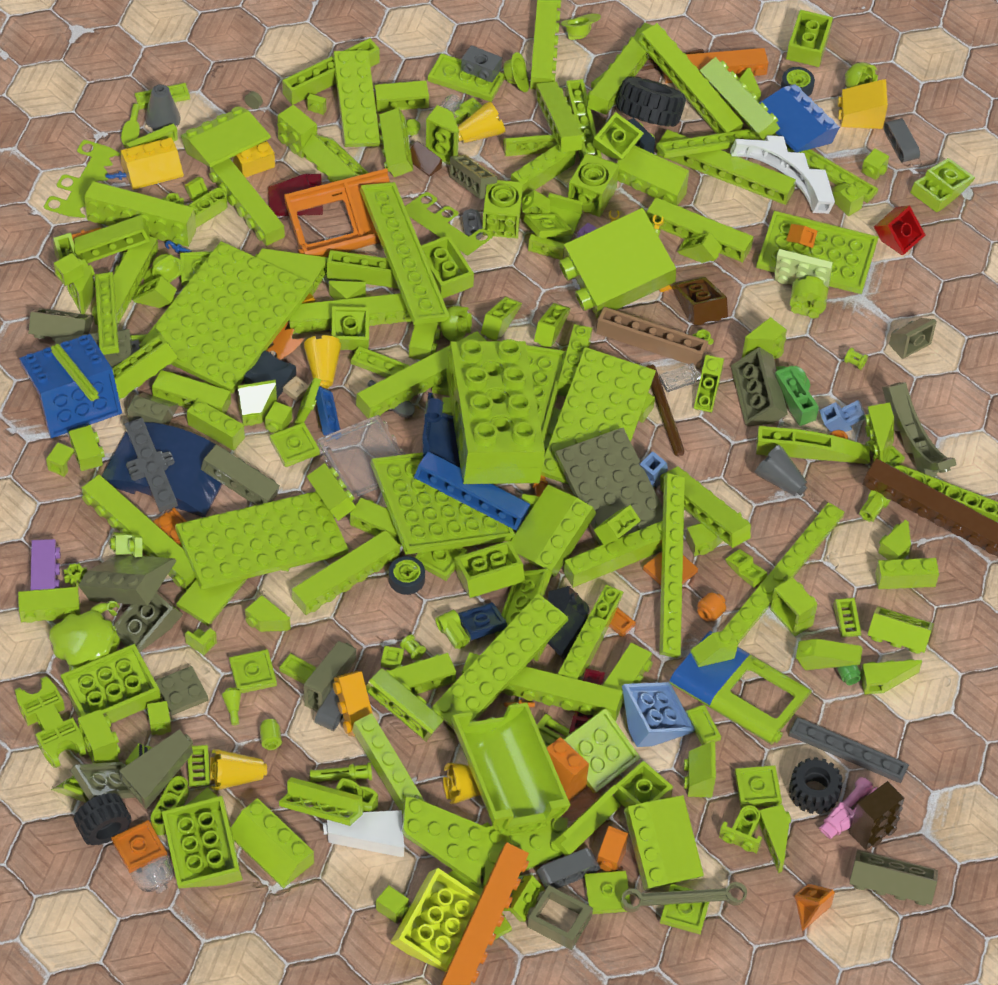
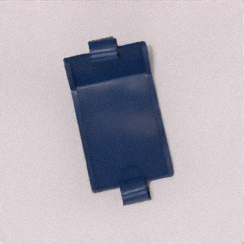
M428 392L424 415L423 457L427 452H430L460 467L453 416L442 413L444 402L434 398L433 393Z

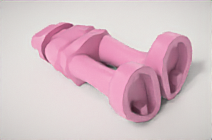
M860 777L855 782L853 792L843 802L838 803L831 810L828 817L824 819V824L819 827L820 831L827 838L832 839L835 835L839 836L841 832L851 828L856 808L852 810L851 807L861 797L869 795L877 787L873 789V785L869 780Z

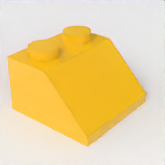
M264 141L231 157L233 163L245 178L275 168V153L268 141Z

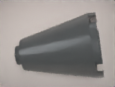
M156 85L151 91L145 120L147 126L153 128V131L173 123L177 127L180 124L179 110L166 85Z
M780 445L776 446L755 470L757 476L793 496L797 494L801 496L808 488L806 486V479Z

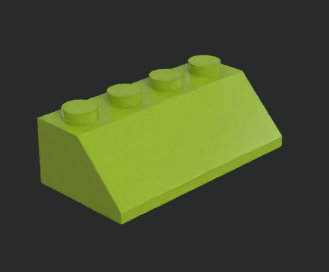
M312 134L301 150L306 155L305 158L308 161L317 165L316 168L328 176L330 182L369 173L333 138Z
M634 145L625 158L617 162L619 164L618 181L651 197L659 198L678 206L687 193L689 170Z
M381 668L366 686L367 693L426 742L444 721L439 711L434 708L430 709L422 697L412 694L410 687L403 682L400 684L395 679V675L387 669Z
M258 798L241 811L231 827L234 842L283 889L314 864V851Z

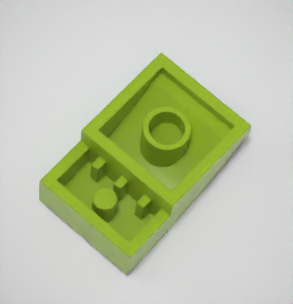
M947 158L927 170L924 177L915 181L910 193L937 213L955 200L974 181L975 177Z

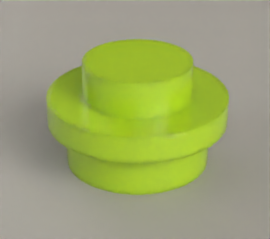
M415 119L406 120L408 135H416L421 128L419 121Z

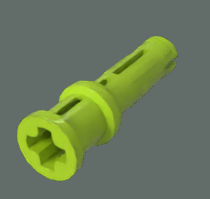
M368 762L366 765H354L353 763L349 767L310 770L311 783L334 781L342 778L350 779L354 782L358 779H369L371 781V762Z

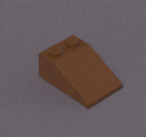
M706 277L672 284V289L686 317L694 325H703L705 322L720 321L728 317L727 297Z

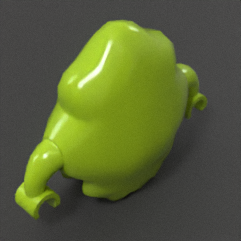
M116 601L97 604L91 610L81 615L69 614L49 631V640L53 646V653L56 658L66 660L69 671L117 651L120 638L117 635L116 628L112 625L111 621L105 620L102 615L104 611L108 610L112 616H116V611L112 610L114 607L120 608Z

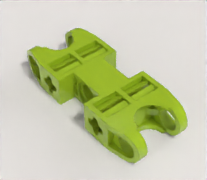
M47 676L40 678L41 690L35 694H29L25 690L22 691L20 687L14 690L20 713L27 726L37 722L42 730L35 734L42 754L53 768L61 766L59 755L64 750H72L80 756L86 755V750L81 732L73 717L66 721L62 720L59 712L65 710L64 701L56 686Z

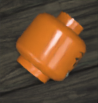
M707 593L697 604L698 615L705 621H716L726 611L725 598L721 594Z

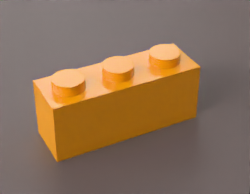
M354 671L334 677L333 689L335 694H338L340 701L338 702V709L343 714L345 721L343 722V728L345 733L351 737H355L352 731L354 722L372 713L362 671Z

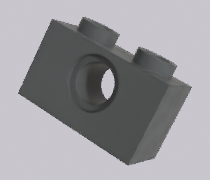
M472 45L462 57L461 71L489 82H493L502 69V57Z

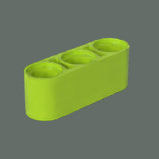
M223 188L213 189L188 205L195 209L196 228L227 209L226 190Z
M176 776L170 780L151 814V825L157 835L166 834L164 823H157L163 821L162 811L183 806L189 796L188 782L182 776Z

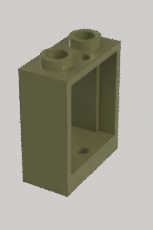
M548 885L545 892H540L535 908L531 907L527 914L528 928L572 950L591 920L593 908ZM549 899L579 914L568 933L538 918Z

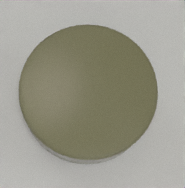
M250 91L245 96L246 104L252 109H258L263 103L261 96L257 92Z

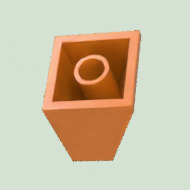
M560 737L547 747V751L566 796L571 801L586 788L589 763Z

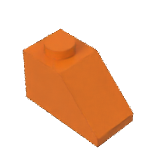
M611 826L608 827L597 860L602 870L617 872L626 853L628 833Z

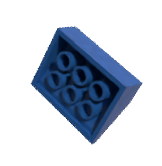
M796 84L783 87L761 101L768 108L767 112L769 114L773 113L779 120L776 123L780 129L775 133L778 136H784L785 142L796 153L833 143L840 128Z

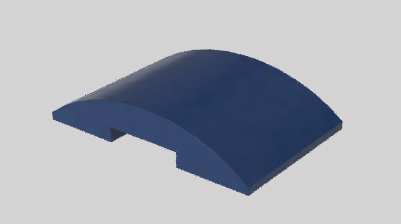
M144 422L156 452H171L175 461L173 465L168 466V469L165 470L178 504L174 508L206 517L223 485L201 470L204 458L216 444L177 427ZM126 431L102 477L116 489L135 494L138 491L153 496L145 477L134 481L129 474L126 463L138 458Z

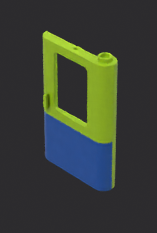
M709 631L700 642L714 632ZM737 647L734 659L701 667L697 666L690 653L674 671L669 681L674 687L771 745L774 742L778 743L783 735L781 732L782 728L812 693V690L739 647ZM747 671H753L794 696V699L778 718L769 716L731 693V689Z

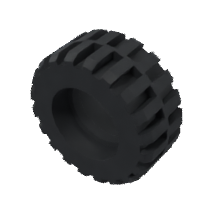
M627 77L622 81L616 106L619 111L632 118L659 126L674 127L680 122L686 97L679 90L668 85L639 77Z

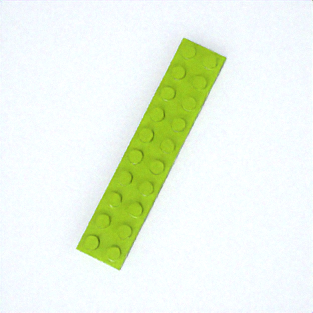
M396 183L361 185V195L413 325L446 321L450 317Z

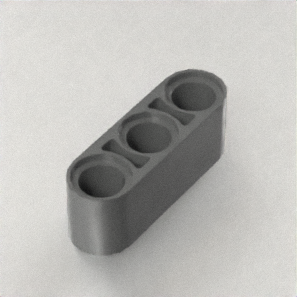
M900 118L885 122V134L899 160L903 163L919 159V147L905 121Z
M333 688L315 717L316 724L331 731L337 728L343 718V714L338 709V702H340L338 694H335Z
M586 848L543 865L537 870V874L545 890L548 885L558 889L583 879L585 874L596 873L600 866L591 849Z

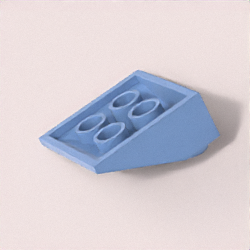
M669 682L624 684L622 686L628 730L637 747L655 746L695 731Z

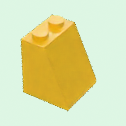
M886 79L842 89L841 97L838 96L837 107H840L838 110V120H841V127L883 129L888 107Z

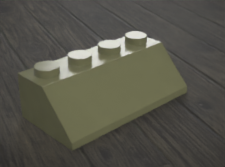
M758 347L731 365L745 425L773 424L788 415L783 392L775 375L777 369L772 354Z
M857 849L849 884L859 890L867 888L874 890L873 892L879 895L890 894L894 895L896 899L914 900L918 905L926 906L927 904L932 905L938 880V870Z

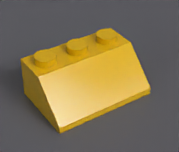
M172 138L121 150V166L133 190L184 177L178 150Z

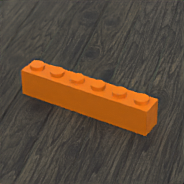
M765 48L686 54L690 62L698 70L702 69L716 57L720 62L723 60L729 67L727 70L729 72L733 71L738 77H741L747 68H751L754 76L767 75L768 59ZM663 72L665 83H673Z

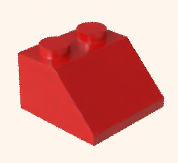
M910 205L895 207L874 226L880 240L900 255L907 253L926 236Z

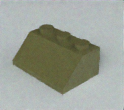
M38 308L31 311L28 334H34V338L45 339V336L52 337L54 341L55 338L89 334L94 316Z

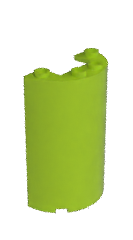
M513 703L509 705L504 717L500 718L491 717L482 721H470L473 716L472 712H459L452 716L453 728L496 831L500 830L501 834L504 835L529 833L547 826V821L551 818L557 820L570 807L569 800L528 703Z

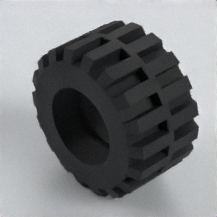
M814 757L813 760L807 758L805 763L803 761L799 762L798 767L795 766L789 786L790 798L795 800L794 804L797 807L801 806V810L804 812L805 810H809L811 814L814 811H817V814H822L823 810L828 812L831 807H835L836 802L839 800L843 778L839 774L840 770L834 768L832 762L827 763L826 759L821 761L818 760V757ZM816 781L823 784L825 789L814 790L808 787L806 783Z
M115 793L102 794L92 798L78 809L73 818L84 842L91 846L110 842L111 837L128 829L132 821L131 815L121 797Z

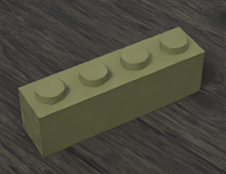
M217 444L204 458L202 463V471L254 505L272 502L278 494L280 485L273 479L264 476L259 470L247 465L242 459L235 457L228 450L221 448Z

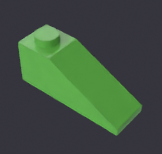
M789 366L776 371L775 375L789 410L798 425L802 426L815 421L819 406L794 368Z

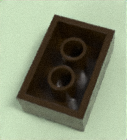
M888 781L857 803L849 834L865 850L871 846L876 847L880 844L883 837L886 835L891 836L897 830L896 826L900 820L899 816L903 810L902 806L905 798Z

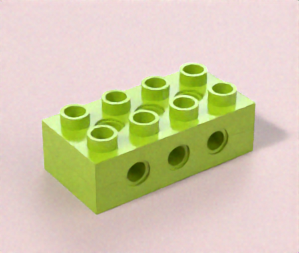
M470 339L464 342H451L446 375L463 484L540 483L545 448L526 342L512 339L503 341H477Z

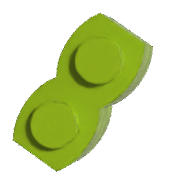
M340 779L335 789L362 796L363 812L376 811L378 808V794L373 789L359 786L350 779Z

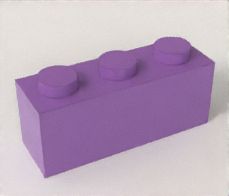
M55 539L32 540L31 591L60 588V580H57V575H60V563H57V559L61 558L60 547L56 546Z

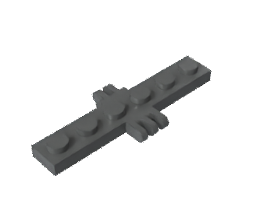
M143 418L125 423L126 431L138 458L126 463L132 480L146 478L159 512L177 507L176 498L165 474L168 466L175 463L171 452H156Z

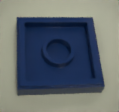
M493 602L458 613L461 626L470 640L504 630L507 627V622Z

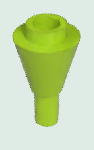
M232 687L227 688L221 695L230 713L231 725L235 726L239 725L238 712L242 692Z

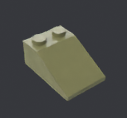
M157 591L148 606L131 604L113 626L116 628L120 641L127 647L135 644L140 653L168 632L181 618L183 613Z

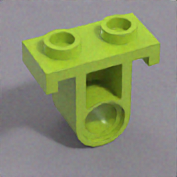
M751 805L743 807L732 828L727 827V822H723L719 838L723 839L726 843L738 845L745 851L758 853L762 837L758 836L756 839L754 835L758 828L760 811Z

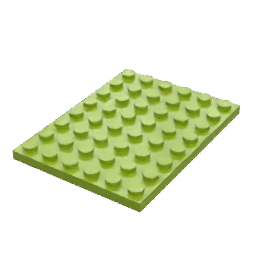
M221 241L142 340L139 347L142 348L162 334L178 356L171 365L219 388H225L233 394L244 380L246 372L256 364L264 350H267L314 288L313 283Z

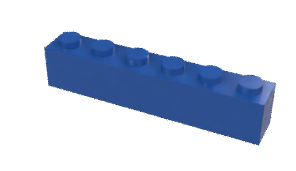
M430 452L426 453L418 465L414 476L415 479L516 531L525 518L530 506L524 500L492 484H463L460 467Z

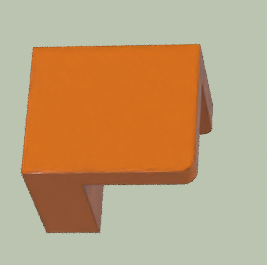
M791 224L787 241L813 248L818 231L807 226Z

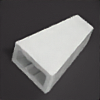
M402 810L363 812V815L351 826L330 820L323 823L324 835H328V843L404 857Z

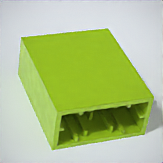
M643 208L564 244V259L558 261L566 280L569 281L575 278L581 288L575 291V295L582 310L592 309L597 319L604 307L617 310L674 283L676 280V267Z

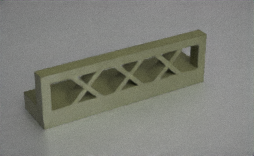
M467 155L450 156L449 177L478 198L484 199L486 185L497 183V176Z

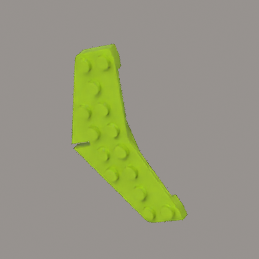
M405 797L402 833L410 841L477 887L480 886L481 869H484V888L506 842L529 853L526 859L529 861V864L525 871L560 858L563 853L553 841L567 829L568 818L559 817L557 820L551 818L546 822L547 826L529 833L504 835L501 834L500 830L496 831L493 826L485 827L420 799Z

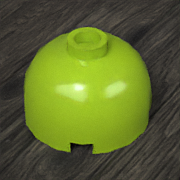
M864 62L852 65L845 74L846 88L877 81L878 75L875 74L877 68L872 64Z
M450 307L447 309L450 317L444 322H438L441 332L447 340L457 342L464 338L466 332L470 334L472 315L468 313V307Z

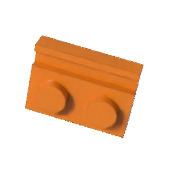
M175 508L171 512H166L152 521L180 547H183L175 530V525L187 521Z

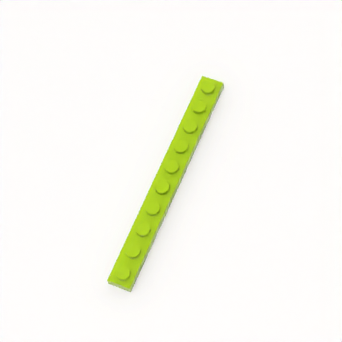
M667 473L664 476L659 654L678 658L681 656L685 477Z
M828 502L723 630L731 629L738 644L771 605L774 588L797 574L843 518V510Z

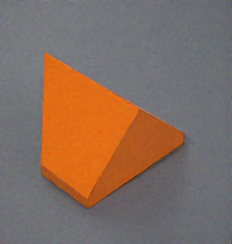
M807 884L794 895L802 932L831 907L835 894L833 889Z

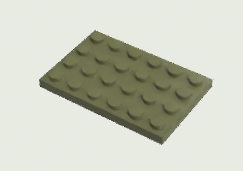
M624 428L555 452L554 455L574 496L592 506L596 512L589 527L598 546L603 544L594 529L615 512L628 505L632 506L641 521L621 537L663 521V507L645 470L640 467L641 462Z

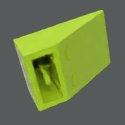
M890 402L867 407L868 414L865 415L867 425L865 426V433L871 440L869 441L870 451L875 454L873 461L877 458L886 463L894 441V415Z

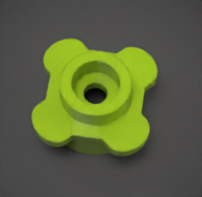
M701 329L692 335L708 341V345H712L714 342L710 332L705 329Z

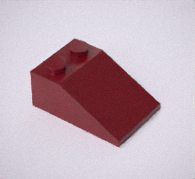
M321 173L302 174L269 186L268 198L270 209L276 216H289L284 195L322 185ZM323 205L299 211L297 216L323 215Z

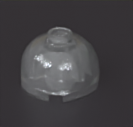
M165 855L147 863L148 865L143 868L140 867L131 874L133 881L139 889L148 893L156 891L159 894L168 889L167 884L173 879L174 868L168 855Z

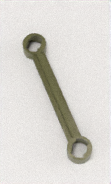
M733 882L727 888L642 894L637 889H627L622 895L621 906L627 912H636L641 906L727 901L730 905L738 906L745 901L747 889L740 882ZM731 888H739L743 892V898L737 900L728 892ZM629 894L636 895L639 899V904L633 907L624 898Z

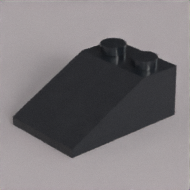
M570 586L548 591V601L568 616L569 619L548 642L564 660L583 628L589 613L588 604Z

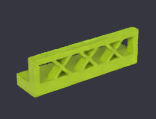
M553 134L503 139L505 156L541 154L557 145Z
M293 777L287 780L288 793L279 800L280 807L351 826L363 815L362 796Z
M615 785L603 793L553 841L565 856L574 852L621 806L613 796L618 790Z

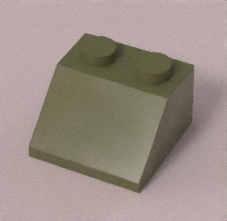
M919 318L916 321H911L906 326L895 329L891 333L889 345L901 359H904L932 343L937 321L929 318Z
M141 393L134 396L127 409L128 421L131 422L143 418L144 422L169 425L179 404L147 393Z

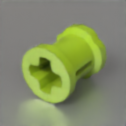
M851 347L845 356L844 362H849L857 366L859 370H862L867 362L868 355H862Z
M412 634L406 636L400 643V648L406 650L411 655L413 661L420 659L426 652V647L421 646Z

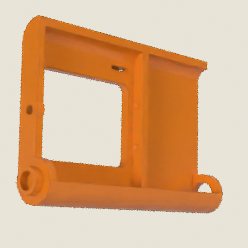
M387 168L285 194V204L299 246L298 253L329 257L330 250L348 252L381 243L361 195L360 188L361 185L390 183ZM343 201L353 233L307 244L297 212Z

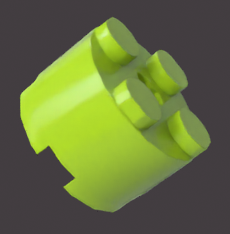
M806 276V279L801 280L799 278L796 279L792 285L791 311L813 319L818 318L819 314L823 313L826 309L829 288L824 285V281L814 276Z

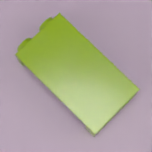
M549 193V214L557 213L572 229L571 236H564L563 238L547 237L543 239L539 238L536 234H531L528 251L561 260L564 258V244L572 240L583 214V202Z

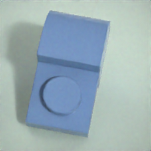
M859 400L843 408L835 402L819 410L824 425L831 432L834 430L850 431L852 430L851 425L865 419V413Z
M652 451L640 463V467L645 470L652 487L657 488L660 485V475L668 471L667 462Z

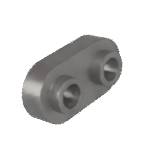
M468 209L464 211L462 222L465 235L470 236L477 230L483 229L481 216L477 210ZM483 232L476 235L478 240L482 238Z

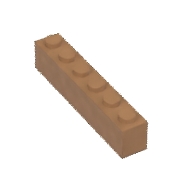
M607 307L603 308L598 318L596 334L701 368L707 354L708 341Z

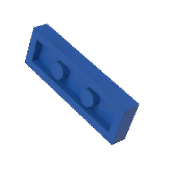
M319 386L315 400H317L322 432L326 437L337 441L342 435L333 393Z

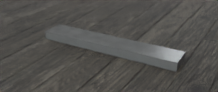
M799 717L796 718L789 732L790 737L900 784L909 767V764Z

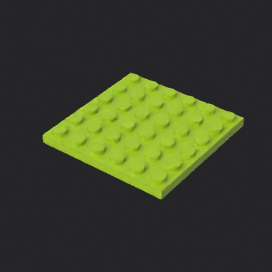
M423 452L373 458L371 460V467L406 555L510 541L515 536L512 528L415 479L414 476L418 465L424 458Z

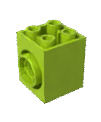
M586 153L569 182L568 198L583 202L584 212L601 217L617 189L619 164Z
M497 180L495 184H487L483 211V229L490 232L493 236L518 238L523 182Z

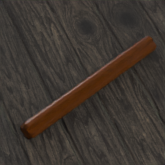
M654 364L647 365V368L656 370L651 388L674 455L677 457L683 456L685 450L656 366Z

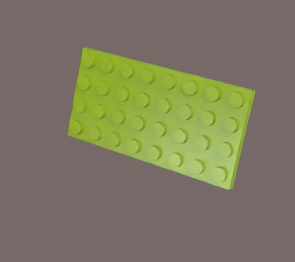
M585 347L544 456L541 475L568 484L554 455L556 451L620 428H624L631 442L656 370Z
M317 491L175 525V530L201 590L346 555L349 551L333 514L329 511Z

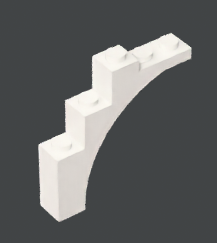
M767 136L765 141L735 139L730 150L731 156L750 157L778 169L786 176L796 179V185L806 196L812 213H830L835 201L826 170L809 169L805 153L788 152L784 136Z

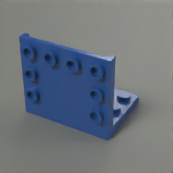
M91 334L82 335L79 338L62 342L59 345H61L97 390L99 398L94 401L88 399L52 354L51 347L19 358L21 366L39 394L48 433L51 438L122 414L112 367Z

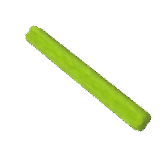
M52 345V354L90 401L98 399L97 390L61 345Z

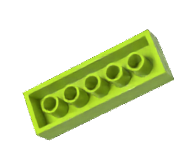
M92 181L84 196L87 220L94 223L111 226L142 215L149 227L150 237L161 241H172L177 245L181 244L189 247L196 233L195 209L193 207Z

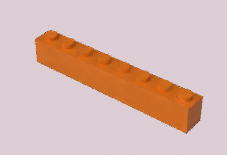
M507 842L501 849L440 985H470L471 982H476L480 973L477 971L479 964H484L488 955L485 950L488 945L491 946L496 938L497 934L493 932L496 926H501L505 917L502 915L504 908H509L513 897L510 896L512 890L516 891L521 882V879L518 878L520 872L524 873L529 864V861L526 860L528 852Z

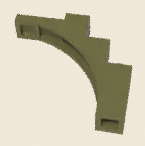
M898 382L882 387L886 403L890 402L894 415V431H900L905 452L913 454L917 471L931 477H936L938 472H948L951 470L950 467L956 466L955 458L946 457L942 454L923 429L913 407L906 382Z

